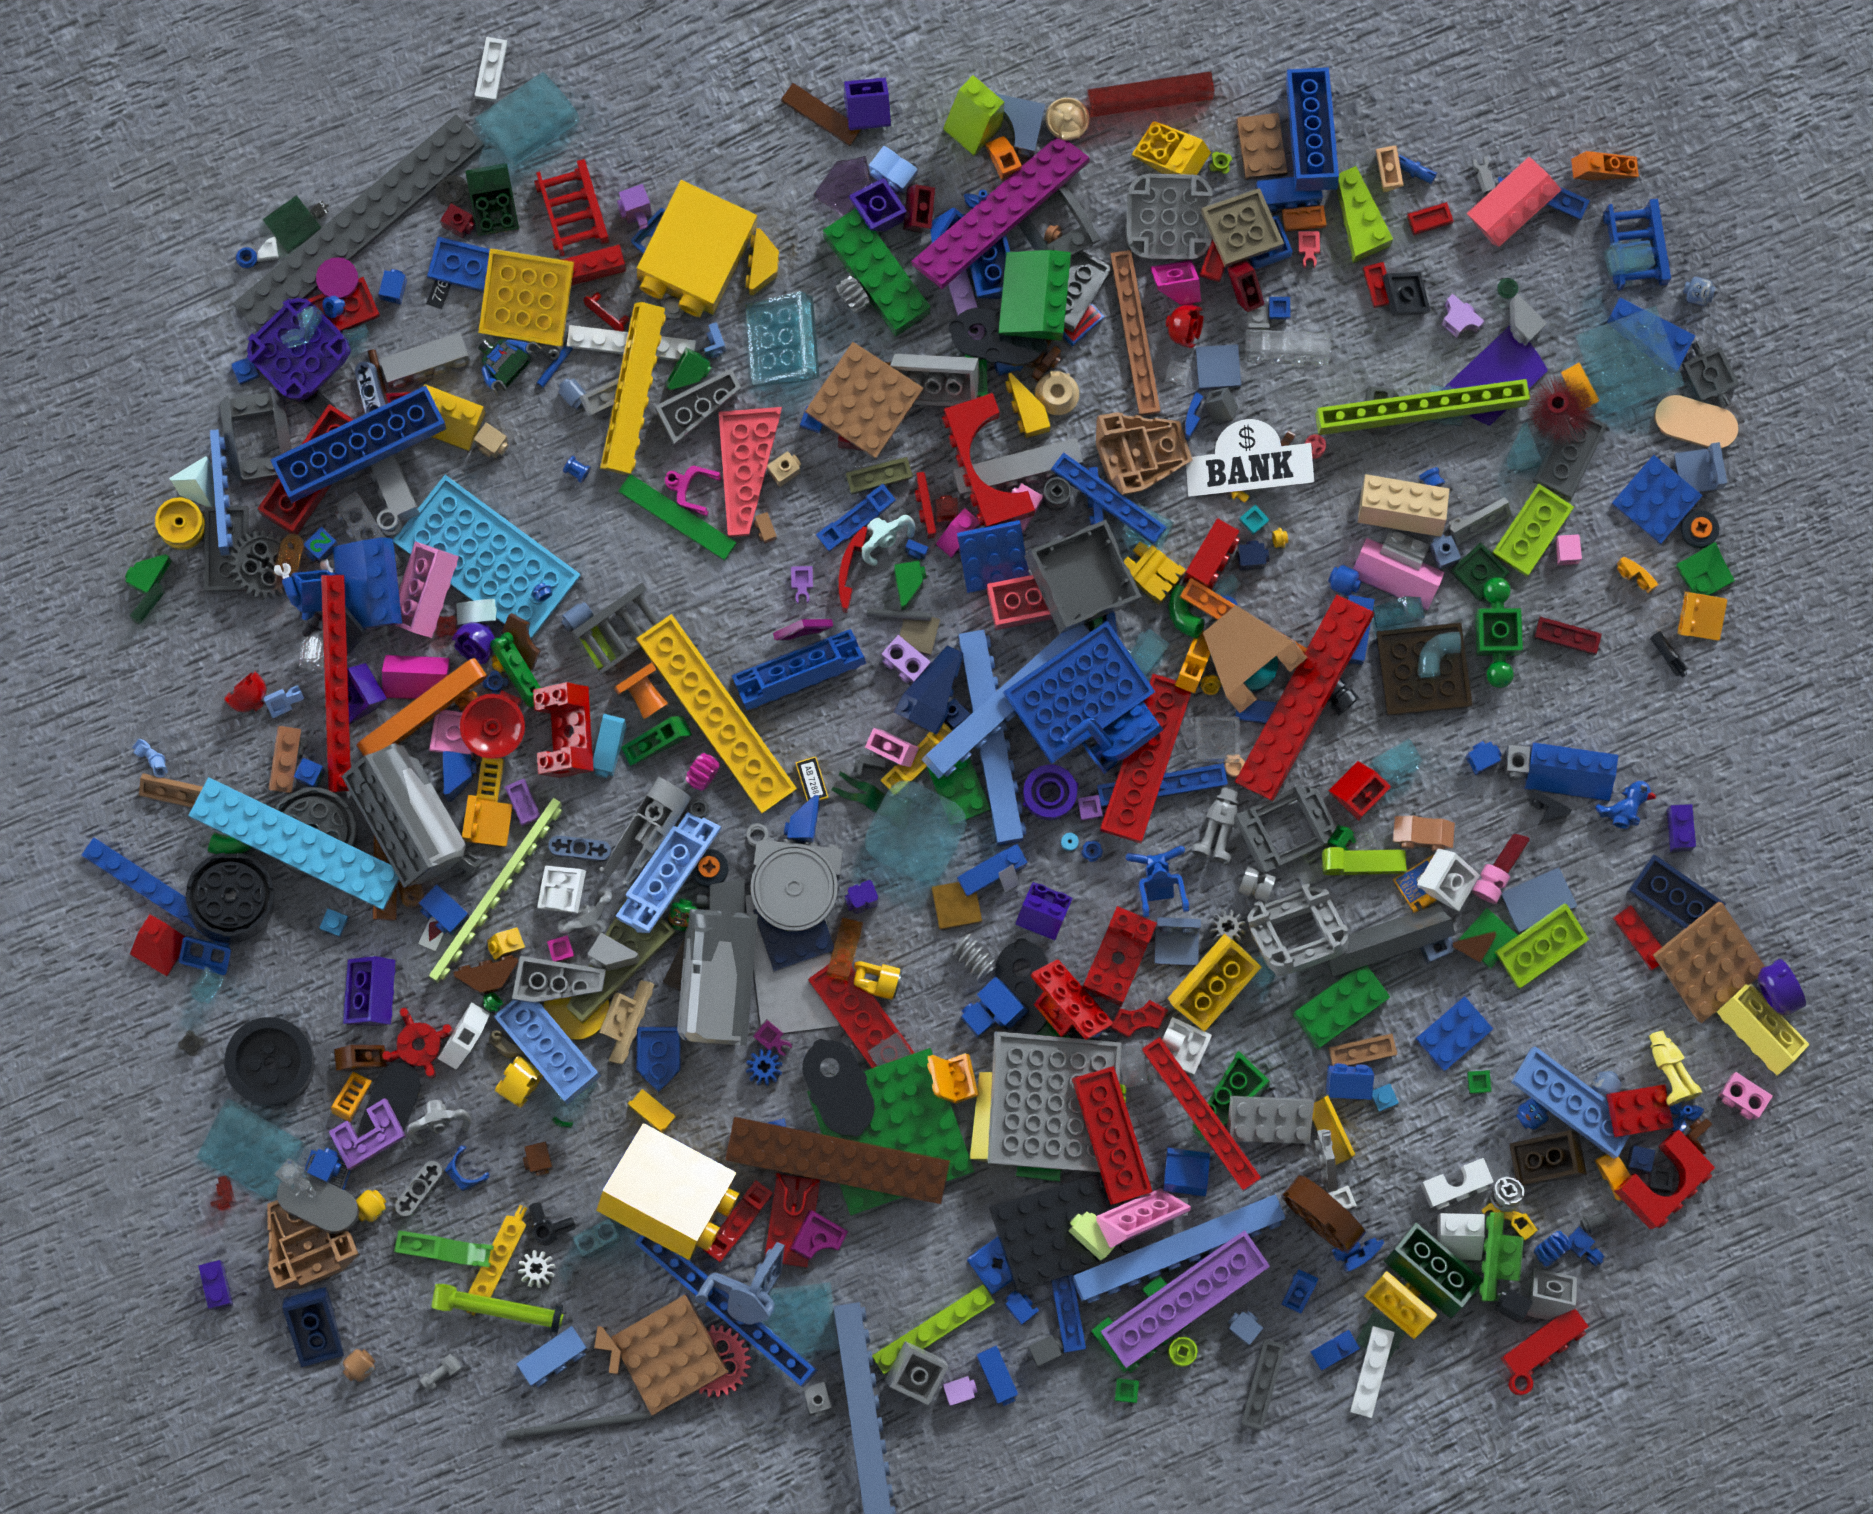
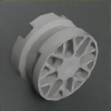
M1502 1177L1494 1185L1490 1196L1491 1202L1500 1211L1512 1212L1520 1205L1524 1197V1188L1518 1180L1511 1177Z

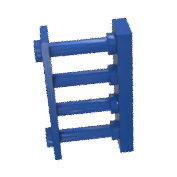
M1650 199L1646 207L1641 210L1615 213L1613 204H1608L1605 212H1603V222L1608 227L1615 270L1612 277L1613 283L1617 284L1618 291L1623 290L1625 281L1655 278L1656 280L1658 279L1659 286L1668 285L1671 280L1658 199ZM1637 218L1649 220L1650 227L1647 229L1617 233L1615 221ZM1640 238L1652 239L1653 247L1651 249L1620 253L1619 241ZM1643 258L1655 259L1656 267L1654 269L1626 273L1623 271L1622 261Z

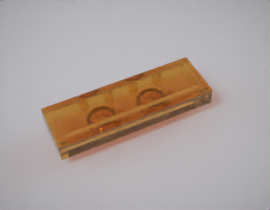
M842 917L827 976L848 981L863 922Z

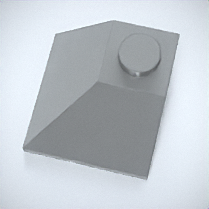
M1534 1268L1528 1299L1532 1300L1533 1303L1527 1312V1316L1550 1320L1575 1309L1577 1277Z

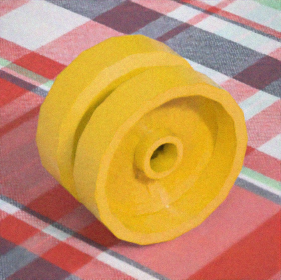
M183 497L172 498L165 501L158 508L155 516V526L159 535L168 546L177 550H188L196 546L203 539L205 519L198 506L191 500Z

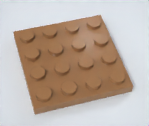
M852 342L805 410V413L877 459L924 388Z
M1717 902L1653 954L1679 995L1700 1023H1703L1719 1010L1744 985H1749L1756 980L1760 969L1765 967L1721 902Z
M688 1294L683 1295L611 1337L621 1351V1358L651 1415L659 1413L729 1373Z

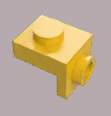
M517 927L496 933L487 940L488 950L493 955L494 960L525 948Z

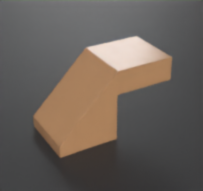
M597 1326L594 1348L596 1350L612 1352L609 1374L619 1375L621 1351L603 1327Z

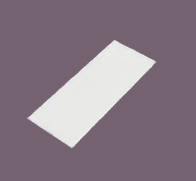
M1013 864L998 873L1005 893L1020 884Z

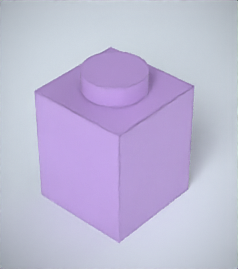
M968 1376L943 1384L949 1407L975 1399L974 1393L978 1392L974 1380L970 1381Z

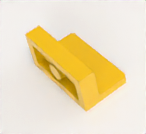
M643 1089L640 1090L632 1101L630 1100L627 1103L633 1111L661 1133L676 1118L674 1114Z

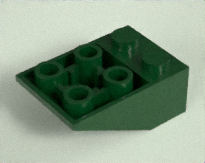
M507 163L465 170L478 236L519 229Z

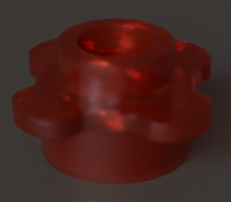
M439 616L437 635L439 637L444 635L453 637L457 632V618L455 616Z

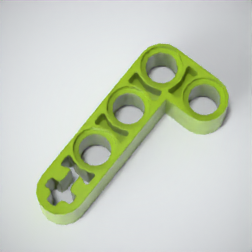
M1340 847L1325 848L1322 852L1323 875L1406 873V850L1344 851Z

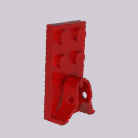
M776 1173L765 1255L768 1249H772L776 1242L785 1245L783 1265L808 1268L809 1260L790 1250V1247L809 1210L816 1212L820 1179L815 1180Z

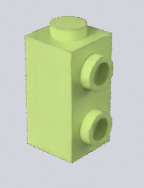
M1086 1212L1080 1215L1078 1213L1070 1222L1072 1227L1068 1231L1100 1261L1106 1258L1114 1249V1247H1109L1096 1221L1095 1214Z

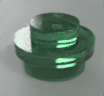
M1504 278L1498 283L1497 292L1502 298L1511 299L1518 292V284L1511 278Z

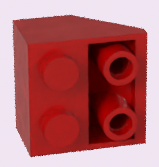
M1357 761L1328 792L1360 821L1390 790L1391 786L1376 771Z

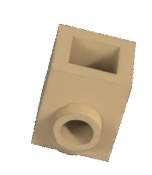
M487 422L474 438L475 445L480 447L479 451L487 457L491 455L497 458L499 454L503 455L509 446L507 444V436Z
M787 451L768 464L767 471L777 485L781 487L800 474L799 466H801V463L795 455L791 456Z

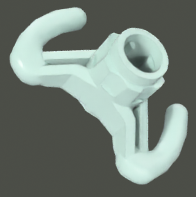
M903 515L889 523L880 518L873 519L867 526L868 534L871 538L862 547L863 560L869 565L876 566L878 561L870 556L871 551L878 546L882 548L891 547L896 541V532L905 525L908 528L907 536L909 538L914 537L916 528L913 519L908 515Z

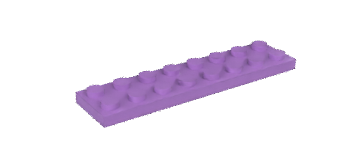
M1244 1230L1100 1332L1124 1367L1127 1368L1269 1268L1270 1265Z

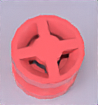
M1317 434L1309 436L1305 444L1311 443L1313 448L1312 459L1320 458L1325 451L1326 441Z

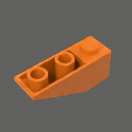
M1585 151L1571 159L1573 179L1593 181L1639 177L1637 157Z

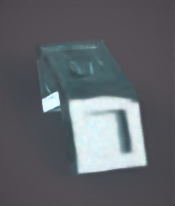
M309 306L302 309V312L296 313L301 330L291 329L287 331V334L281 336L283 344L288 348L308 343L323 317L321 310L317 307Z

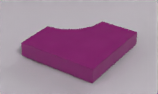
M802 619L773 632L774 640H792L806 635L819 634L832 628L833 622L832 619Z
M809 1210L790 1250L807 1260H810L816 1252L822 1249L829 1248L839 1251L848 1231L816 1212Z

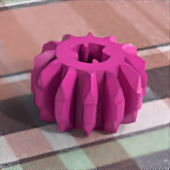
M705 753L698 756L687 772V783L700 791L705 790L718 772V761Z

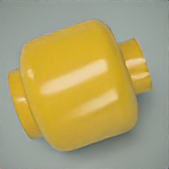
M366 1190L356 1199L359 1209L358 1219L361 1222L364 1220L374 1222L386 1210V1200L377 1190Z

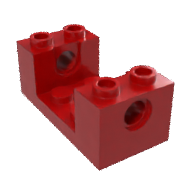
M565 682L534 689V711L551 714L553 752L544 751L537 753L538 774L563 778L594 771L589 687ZM573 727L574 733L570 737L569 731L570 728Z
M1117 906L1083 984L1086 992L1122 1007L1157 923ZM1115 953L1124 955L1125 961L1122 964L1113 962L1112 956Z

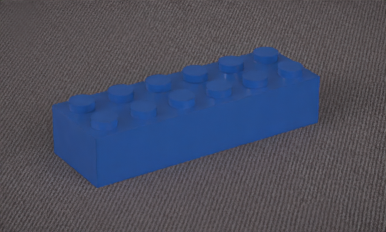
M1329 67L1287 69L1286 92L1295 191L1337 190L1339 171Z

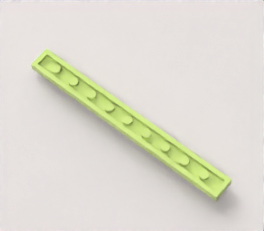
M555 798L551 800L429 976L432 980L439 983L440 980L444 981L451 971L449 969L453 961L456 963L463 954L461 950L464 945H469L476 934L473 932L478 926L482 927L488 918L487 912L490 908L494 909L498 905L501 892L503 890L506 892L513 882L511 878L515 872L517 874L521 872L525 865L523 861L527 855L531 856L538 846L536 842L540 837L544 838L550 830V827H548L552 820L556 821L562 813V809H560L562 807L561 802Z

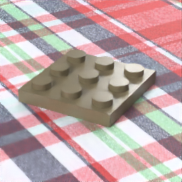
M1260 188L1201 209L1202 216L1224 267L1281 248L1284 245Z

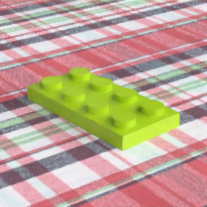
M1538 484L1492 554L1528 577L1574 506Z
M1564 903L1495 951V954L1516 987L1521 988L1583 945L1589 938L1568 905Z

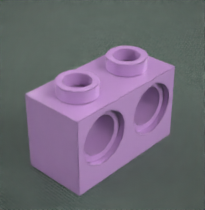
M899 635L881 654L882 663L888 669L892 670L894 668L900 673L898 676L907 684L909 682L913 684L931 664L926 657ZM898 650L902 652L903 656L900 659H893L891 653ZM910 664H916L919 670L916 673H910L907 667Z

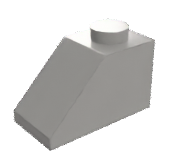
M1517 294L1510 301V331L1513 333L1516 341L1526 346L1547 323Z
M600 933L587 954L593 967L603 968L607 971L637 964L640 961L638 953L603 933Z

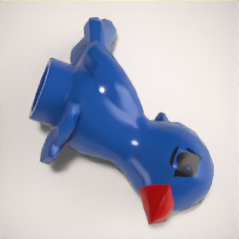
M1636 781L1626 787L1625 792H1622L1623 795H1627L1626 799L1610 807H1604L1599 804L1595 806L1601 818L1609 817L1613 820L1615 827L1628 829L1630 825H1639L1640 819L1636 816L1639 806L1645 801L1656 799V796L1651 792L1648 783Z

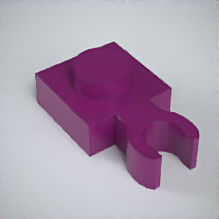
M768 1019L764 1021L753 1035L767 1049L771 1050L773 1046L777 1047L778 1052L782 1056L786 1055L781 1050L783 1045H788L792 1048L789 1041L781 1039L784 1032Z

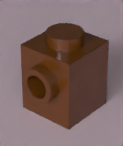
M546 1141L525 1146L526 1157H523L525 1170L530 1169V1173H536V1177L549 1174L548 1170L553 1169Z

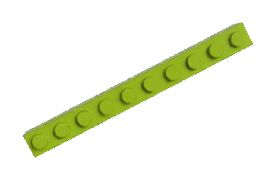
M1527 379L1320 407L1317 408L1315 419L1318 435H1326L1526 407L1530 401Z

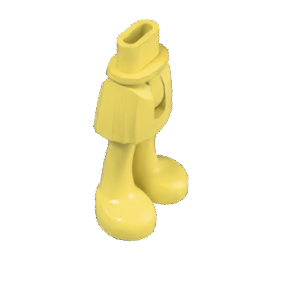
M1664 1031L1649 1035L1652 1042L1650 1047L1652 1048L1657 1067L1663 1070L1672 1086V1093L1666 1098L1667 1105L1673 1106L1683 1100L1687 1102L1700 1096L1702 1090L1686 1071L1681 1062L1685 1057L1677 1046L1671 1042L1672 1040L1666 1038Z

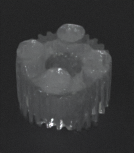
M307 636V639L302 642L299 668L311 669V672L315 674H324V642L321 637Z

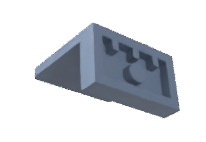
M1720 442L1711 443L1708 449L1675 453L1674 459L1677 474L1698 492L1721 490L1727 484Z
M1157 917L1154 963L1196 966L1198 964L1201 919Z

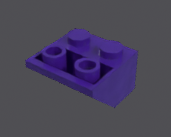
M886 77L844 81V102L849 130L891 126Z
M1032 882L1015 925L1056 940L1073 898L1065 893L1047 888L1043 884Z

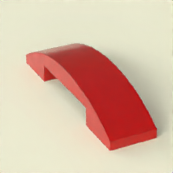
M863 526L856 533L842 558L839 571V599L844 613H848L852 597V588L845 587L853 553L854 551L862 552L868 527Z
M755 1180L720 1227L708 1251L703 1249V1251L721 1263L760 1213L773 1192Z

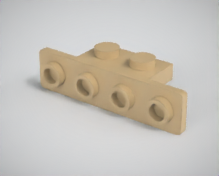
M641 980L633 999L615 992L599 1032L616 1040L609 1058L610 1062L622 1065L627 1059L630 1045L636 1037L638 1025L645 1014V1007L652 996L653 983Z

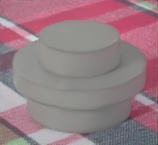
M672 298L664 303V314L667 318L675 320L683 315L684 311L678 307L679 299Z

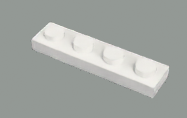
M1372 1326L1350 1412L1372 1418L1395 1332Z

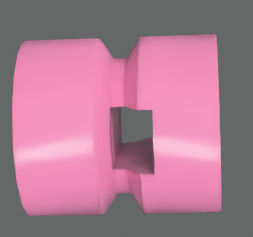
M1485 864L1480 874L1482 879L1476 881L1472 893L1486 902L1497 904L1502 894L1500 889L1506 887L1510 876L1493 865Z

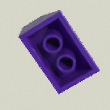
M377 956L348 959L343 1024L391 1025L396 960Z

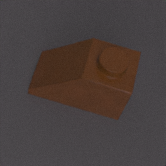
M348 1045L334 1049L336 1071H357L387 1067L386 1061L382 1057L383 1052H385V1045Z

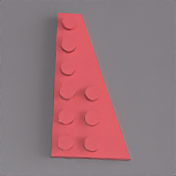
M782 407L718 412L728 537L750 535Z

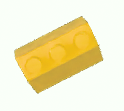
M424 384V386H427L446 425V430L431 437L470 452L474 438L486 414L484 406Z

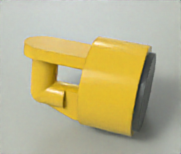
M862 961L855 962L854 969L856 974L854 985L856 987H860L867 993L890 1000L895 998L902 974L900 968L885 964L877 966ZM865 974L878 976L877 982L864 979Z

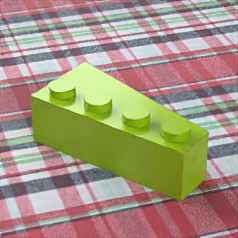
M1357 166L1339 173L1337 195L1343 214L1344 226L1346 227L1352 262L1355 263L1390 247L1393 237Z

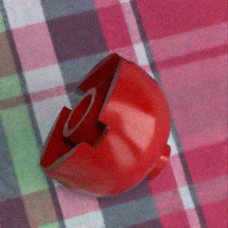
M1182 305L1177 307L1171 315H1168L1165 325L1168 328V334L1172 341L1187 348H1192L1196 345L1193 344L1195 337L1196 339L1200 338L1204 316L1200 315L1199 312L1203 311L1201 307Z
M254 671L253 674H248L234 687L233 694L229 692L224 698V701L235 711L248 712L253 709L256 712L265 704L263 699L266 696L267 687L262 677Z

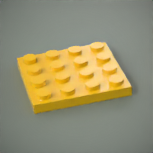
M491 248L489 251L478 333L563 346L574 262Z

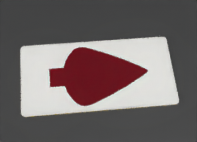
M431 917L419 944L436 951L444 933L435 926L438 922Z

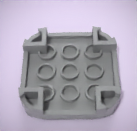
M1149 173L1135 178L1130 184L1127 193L1126 239L1131 252L1138 257L1146 259L1189 260L1205 254L1211 244V234L1202 216L1201 209L1212 205L1213 196L1212 188L1207 181L1193 174Z

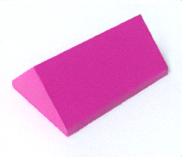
M385 655L382 668L383 693L386 698L417 699L449 675L450 658Z

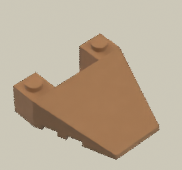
M1237 605L1203 632L1225 695L1239 713L1258 699L1246 685L1245 681L1271 659L1277 656L1288 671L1291 672L1308 658L1295 641Z

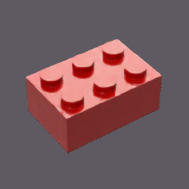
M1217 518L1187 568L1182 582L1187 584L1190 578L1212 590L1218 580L1219 574L1217 572H1223L1230 558L1228 554L1233 555L1240 541V538H1238L1239 530Z

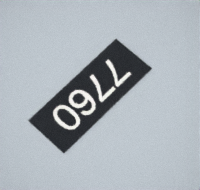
M435 280L426 304L442 309L451 284Z

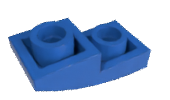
M1376 1238L1365 1241V1246L1361 1248L1363 1257L1356 1254L1347 1258L1348 1262L1343 1265L1346 1273L1370 1260L1383 1246V1239L1377 1241Z

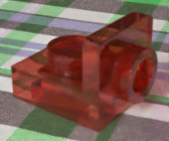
M227 1175L218 1177L219 1183L216 1184L218 1196H222L223 1199L210 1202L211 1207L217 1208L218 1211L231 1208L230 1204L236 1203L230 1177Z

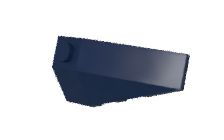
M946 646L905 691L894 713L906 721L937 735L948 715L947 703L949 697L953 696L954 690L951 688L954 679L958 677L964 653Z

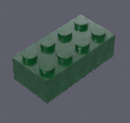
M1417 1222L1405 1233L1384 1259L1388 1266L1450 1319L1466 1304L1483 1282L1482 1278Z

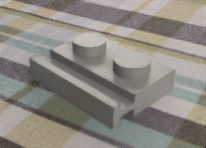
M1390 528L1380 553L1419 570L1430 545Z

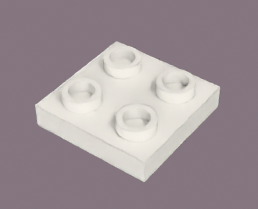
M545 866L537 908L541 910L578 913L586 871L575 868Z
M1172 1017L1162 1041L1183 1070L1195 1075L1212 1035Z

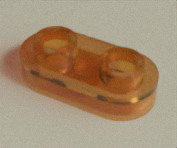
M289 534L283 538L280 544L275 566L280 565L282 572H284L282 564H289L291 567L289 576L295 573L299 567L304 547L300 536ZM288 543L294 545L293 550L288 547Z
M399 880L397 885L402 903L409 908L417 907L424 898L422 884H414L404 888ZM409 894L414 896L413 901L408 898Z

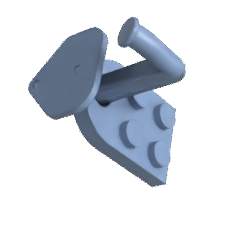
M776 1242L772 1249H768L763 1264L760 1263L756 1268L751 1286L722 1274L712 1273L705 1280L695 1300L701 1304L708 1302L707 1296L712 1288L715 1287L729 1293L728 1313L734 1319L748 1325L768 1320L775 1308L774 1301L768 1294L781 1275L785 1245Z

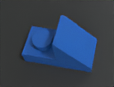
M1298 1269L1297 1273L1293 1276L1281 1305L1301 1314L1319 1278Z
M1347 1330L1310 1352L1322 1371L1360 1348L1350 1330Z

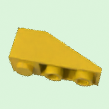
M1009 373L1005 386L1008 394L1012 393L1014 401H1011L1013 412L1018 413L1020 419L1017 421L1019 432H1024L1025 439L1050 432L1051 426L1045 406L1012 373Z

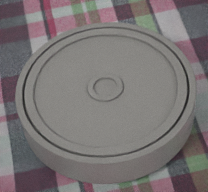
M786 844L776 847L761 858L753 871L751 878L753 903L762 918L776 928L785 931H803L813 928L830 914L837 899L838 883L834 868L822 853L810 846Z

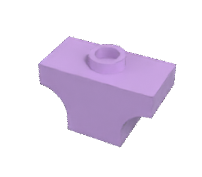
M1453 294L1446 300L1444 306L1448 311V315L1444 318L1441 325L1456 338L1464 331L1471 330L1477 332L1482 327L1484 320L1474 312L1471 305L1468 303L1464 304Z

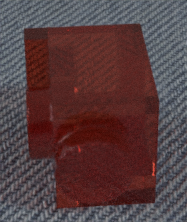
M951 495L940 496V499L935 500L937 522L953 521L959 515L957 498H953Z

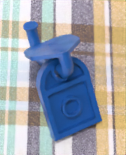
M1142 701L1104 729L1094 718H1088L1074 727L1065 736H1062L1061 739L1064 743L1071 746L1077 737L1088 730L1097 741V745L1090 749L1085 741L1082 742V745L1101 771L1106 774L1119 760L1131 755L1163 731V728ZM1102 756L1107 759L1103 763L1099 761Z

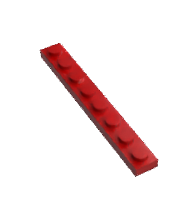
M1158 1037L1142 1048V1052L1241 1190L1244 1192L1260 1181V1175L1162 1039Z

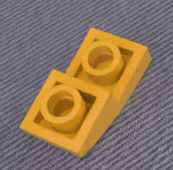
M1580 362L1561 372L1565 382L1568 378L1572 387L1575 384V386L1577 385L1581 389L1584 388V393L1588 392L1587 394L1591 397L1587 399L1593 401L1589 404L1593 405L1600 401Z
M1622 557L1617 562V569L1621 576L1626 577L1628 581L1637 577V584L1642 590H1646L1647 593H1650L1659 585L1636 562L1626 557Z
M1604 1154L1596 1159L1595 1162L1602 1178L1608 1181L1615 1199L1622 1200L1614 1191L1630 1174L1619 1156L1613 1159L1609 1155Z

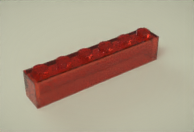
M1210 71L1087 89L1086 101L1090 118L1212 100L1215 90Z

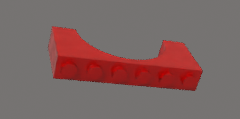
M993 393L945 408L944 416L941 417L945 429L949 428L951 433L948 436L951 447H956L958 453L955 456L959 468L963 467L965 472L962 475L965 486H970L972 492L970 494L973 507L977 506L979 514H977L979 525L984 527L1023 520L1035 514V508L1028 491L1008 493L996 490L984 483L973 469L970 460V447L973 439L985 425L999 418L1000 412Z

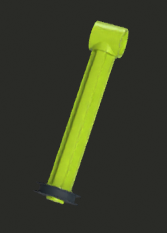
M435 1284L431 1307L437 1310L452 1311L455 1308L551 1327L550 1335L554 1332L556 1336L564 1316L562 1314L563 1305L559 1307L556 1304L555 1309L551 1310L457 1291L456 1287L448 1284Z

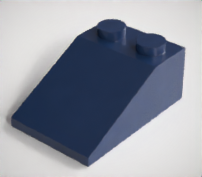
M327 1287L283 1299L282 1309L301 1367L344 1356Z

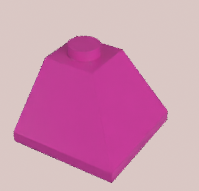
M1192 260L1150 267L1157 289L1180 305H1192L1195 302H1201L1199 277Z

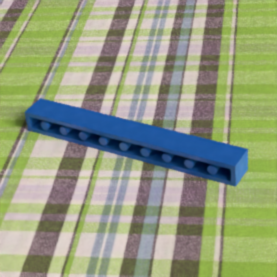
M640 1235L634 1243L696 1296L708 1275L690 1260ZM715 1287L712 1288L707 1296L708 1302L705 1304L804 1388L818 1370L762 1322L748 1325L731 1317L728 1313L729 1293Z

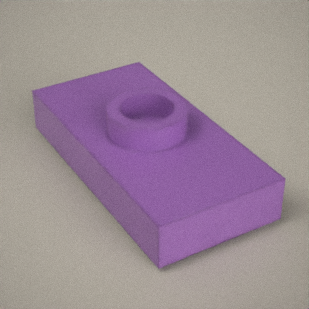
M523 778L505 786L521 826L523 827L537 821L541 815L525 779Z

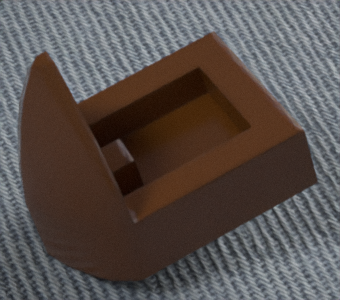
M1707 1118L1702 1121L1697 1119L1689 1126L1691 1131L1686 1135L1702 1154H1706V1151L1697 1138L1713 1125Z

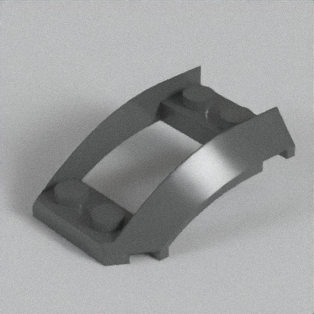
M1063 185L1042 204L1060 195L1080 227L1046 244L1028 216L1018 226L1034 251L1071 252L1072 257L1101 241L1076 198Z
M271 388V392L229 399L227 395L220 402L230 471L237 476L242 484L278 479L279 477L270 459L277 456L239 461L233 421L274 415L280 453L283 454L291 450L284 395Z
M1299 785L1276 796L1273 802L1268 800L1234 816V829L1239 828L1257 865L1254 868L1263 873L1325 845L1336 829V825L1318 790L1310 787L1302 788ZM1297 800L1316 837L1281 854H1277L1259 818Z

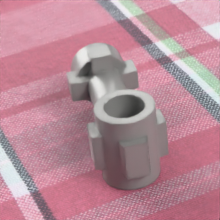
M447 1355L440 1361L441 1367L430 1375L428 1373L423 1375L420 1381L427 1390L435 1388L437 1386L435 1382L447 1372L451 1376L461 1368L455 1356Z

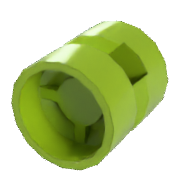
M1187 1337L1175 1339L1167 1350L1169 1361L1177 1367L1190 1365L1194 1362L1198 1353L1195 1342Z

